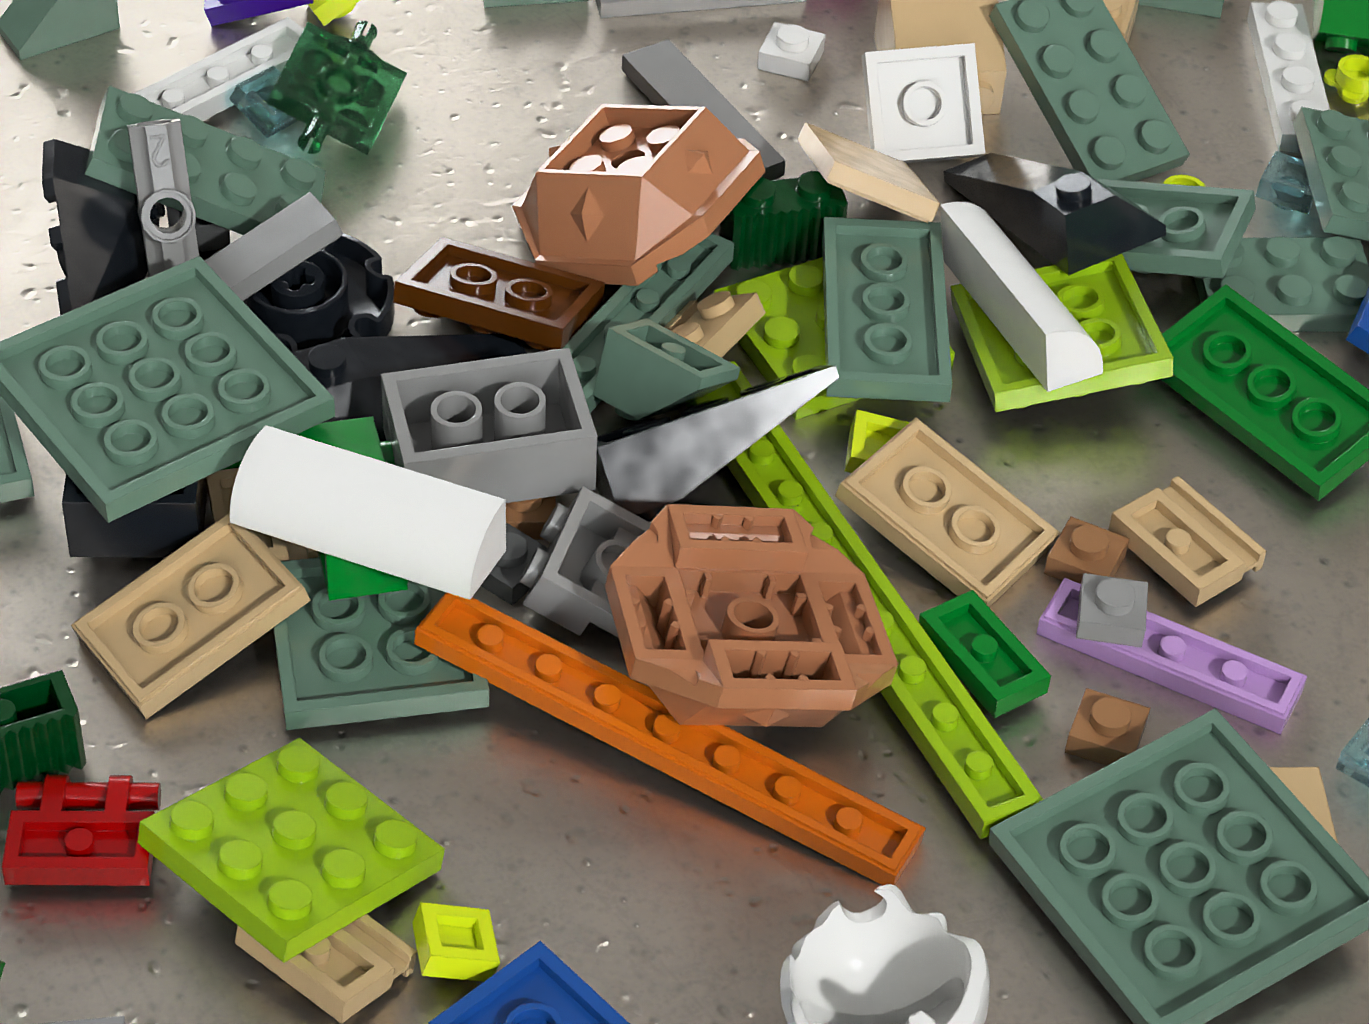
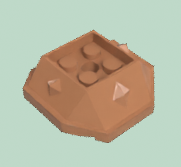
M601 104L562 146L549 148V159L536 172L530 188L512 207L535 263L602 281L605 284L638 286L658 272V264L683 255L709 237L766 171L760 151L746 139L736 138L706 107Z
M667 504L651 521L650 528L635 539L610 565L605 589L629 678L647 684L679 725L823 727L842 711H851L891 685L898 662L865 574L838 549L812 535L814 527L794 509Z

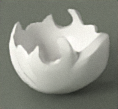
M893 884L877 887L874 891L883 897L882 901L861 913H853L846 910L839 900L832 903L817 918L814 930L794 944L792 954L785 959L782 965L780 994L782 1008L788 1024H984L988 1012L990 974L981 945L975 939L947 933L946 917L942 913H915L899 888Z

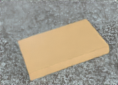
M805 122L797 140L827 183L923 222L933 221L940 202L905 162Z
M914 418L840 483L835 497L955 595L960 596L974 590L988 607L996 602L1054 546L1061 534L918 418Z
M229 512L71 624V627L79 640L147 720L311 600L304 586L251 529L230 523Z

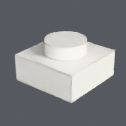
M774 22L759 50L757 69L808 82L824 52L826 34L807 30L799 25Z

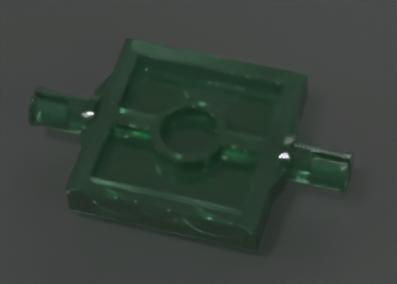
M359 21L355 25L350 39L333 35L307 22L270 93L266 104L306 124L297 143L300 149L304 151L310 138H313L314 140L307 152L308 154L318 153L326 136L329 135L341 143L368 155L407 75L406 72L383 61L370 50L378 31L375 25L371 24L366 36L362 35L369 21Z

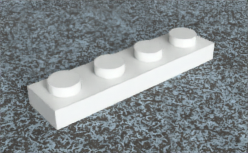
M1274 1L1271 3L1251 2L1247 21L1278 151L1300 152L1293 127V122L1300 108L1306 107L1321 111L1330 110L1303 4H1291L1285 1Z
M287 17L135 92V94L141 95L148 101L183 115H191L204 121L322 61V42Z

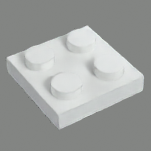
M975 43L865 52L862 55L871 149L905 163L981 157L985 154Z

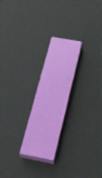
M1067 578L1063 579L1039 619L1037 635L1280 735L1303 692L1307 676L1148 611L1142 647L1076 638L1081 584Z

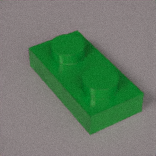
M974 590L920 613L919 623L955 675L993 718L1048 693L1051 675Z

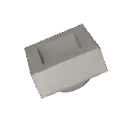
M1083 573L1079 591L1076 638L1142 647L1146 631L1148 582Z

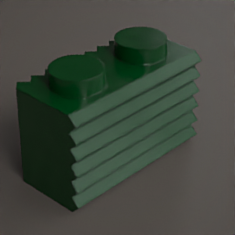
M808 171L801 174L798 178L769 180L760 177L720 223V237L734 242L733 261L729 264L730 268L738 271L741 267L749 270L752 266L760 269L763 265L772 267L776 263L783 266L786 262L794 265L797 261L805 263L808 260L812 261L822 258L824 217H847L848 201L843 189L827 183L819 171Z
M60 669L0 687V794L4 788L14 791L18 781H31L33 779L42 782L46 775H58L61 772L69 774L73 767L82 770L86 764L79 711L63 670Z

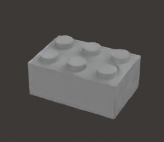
M569 348L381 374L383 429L386 441H391L396 466L506 499V503L578 493L582 486L591 491L596 490L597 433Z

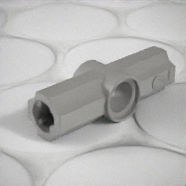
M161 119L127 125L138 199L137 213L141 221L149 277L199 256L195 228L196 212L191 199L180 119ZM163 198L178 200L183 207L180 220L174 226L168 228L159 227L150 220V211L153 205Z

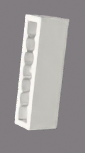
M968 202L941 204L944 262L1046 391L1050 392L1103 374V360L1097 344L989 214L979 206Z
M267 425L258 433L246 451L232 490L230 502V523L469 600H471L506 551V499Z

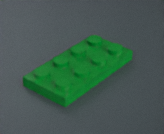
M1225 284L1162 333L1173 356V377L1161 380L1316 500L1320 501L1369 460V389Z

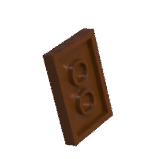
M441 237L395 281L393 303L413 308L417 314L424 317H445L466 323L471 329L480 333H501L524 340L527 345L536 349H562L601 306L605 282Z

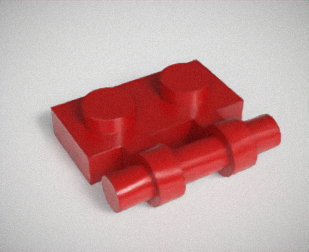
M46 775L44 782H17L16 808L30 810H11L2 861L5 885L150 886L153 855L138 844L140 821L155 814V812L133 810H160V783L133 782L132 775H110L108 782H70L69 775ZM69 810H104V811H69Z

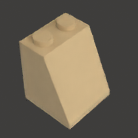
M878 0L874 32L877 51L975 43L982 115L1000 114L1007 69L1003 41L989 17L994 5L998 4V0Z

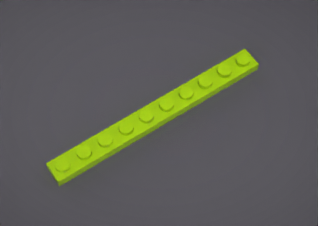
M740 370L737 380L686 406L689 408L704 401H712L723 397H729V400L741 397L740 391L752 387V385ZM777 425L730 461L727 467L754 507L794 509L814 527L812 535L838 549L865 574L898 662L891 685L880 692L979 838L988 837L991 827L1044 800L781 426Z

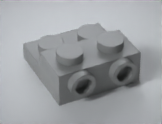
M582 486L569 507L557 503L545 523L540 537L551 543L547 551L537 547L519 579L520 583L530 588L522 605L578 635H581L589 622L618 637L605 589L609 568L635 539L650 528L651 523Z

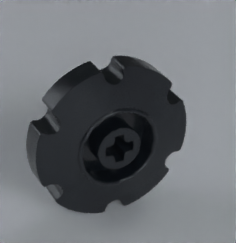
M344 233L340 238L243 301L291 353L342 338L386 337L392 328L395 316L393 277L382 274V257L367 244Z

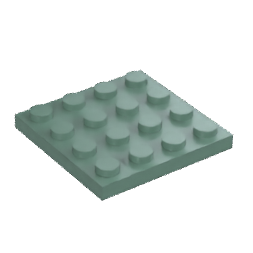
M200 256L0 341V396L108 523L243 460L250 444L265 425L297 435L335 417L334 397Z
M1216 708L990 828L989 845L1134 1024H1205L1369 930V877Z

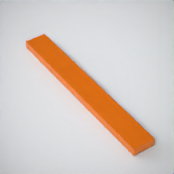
M446 592L415 629V645L471 674L474 673L487 679L492 685L881 885H896L922 842L926 830L925 827L727 726L679 725L650 687L630 679L628 676L473 597L469 600Z

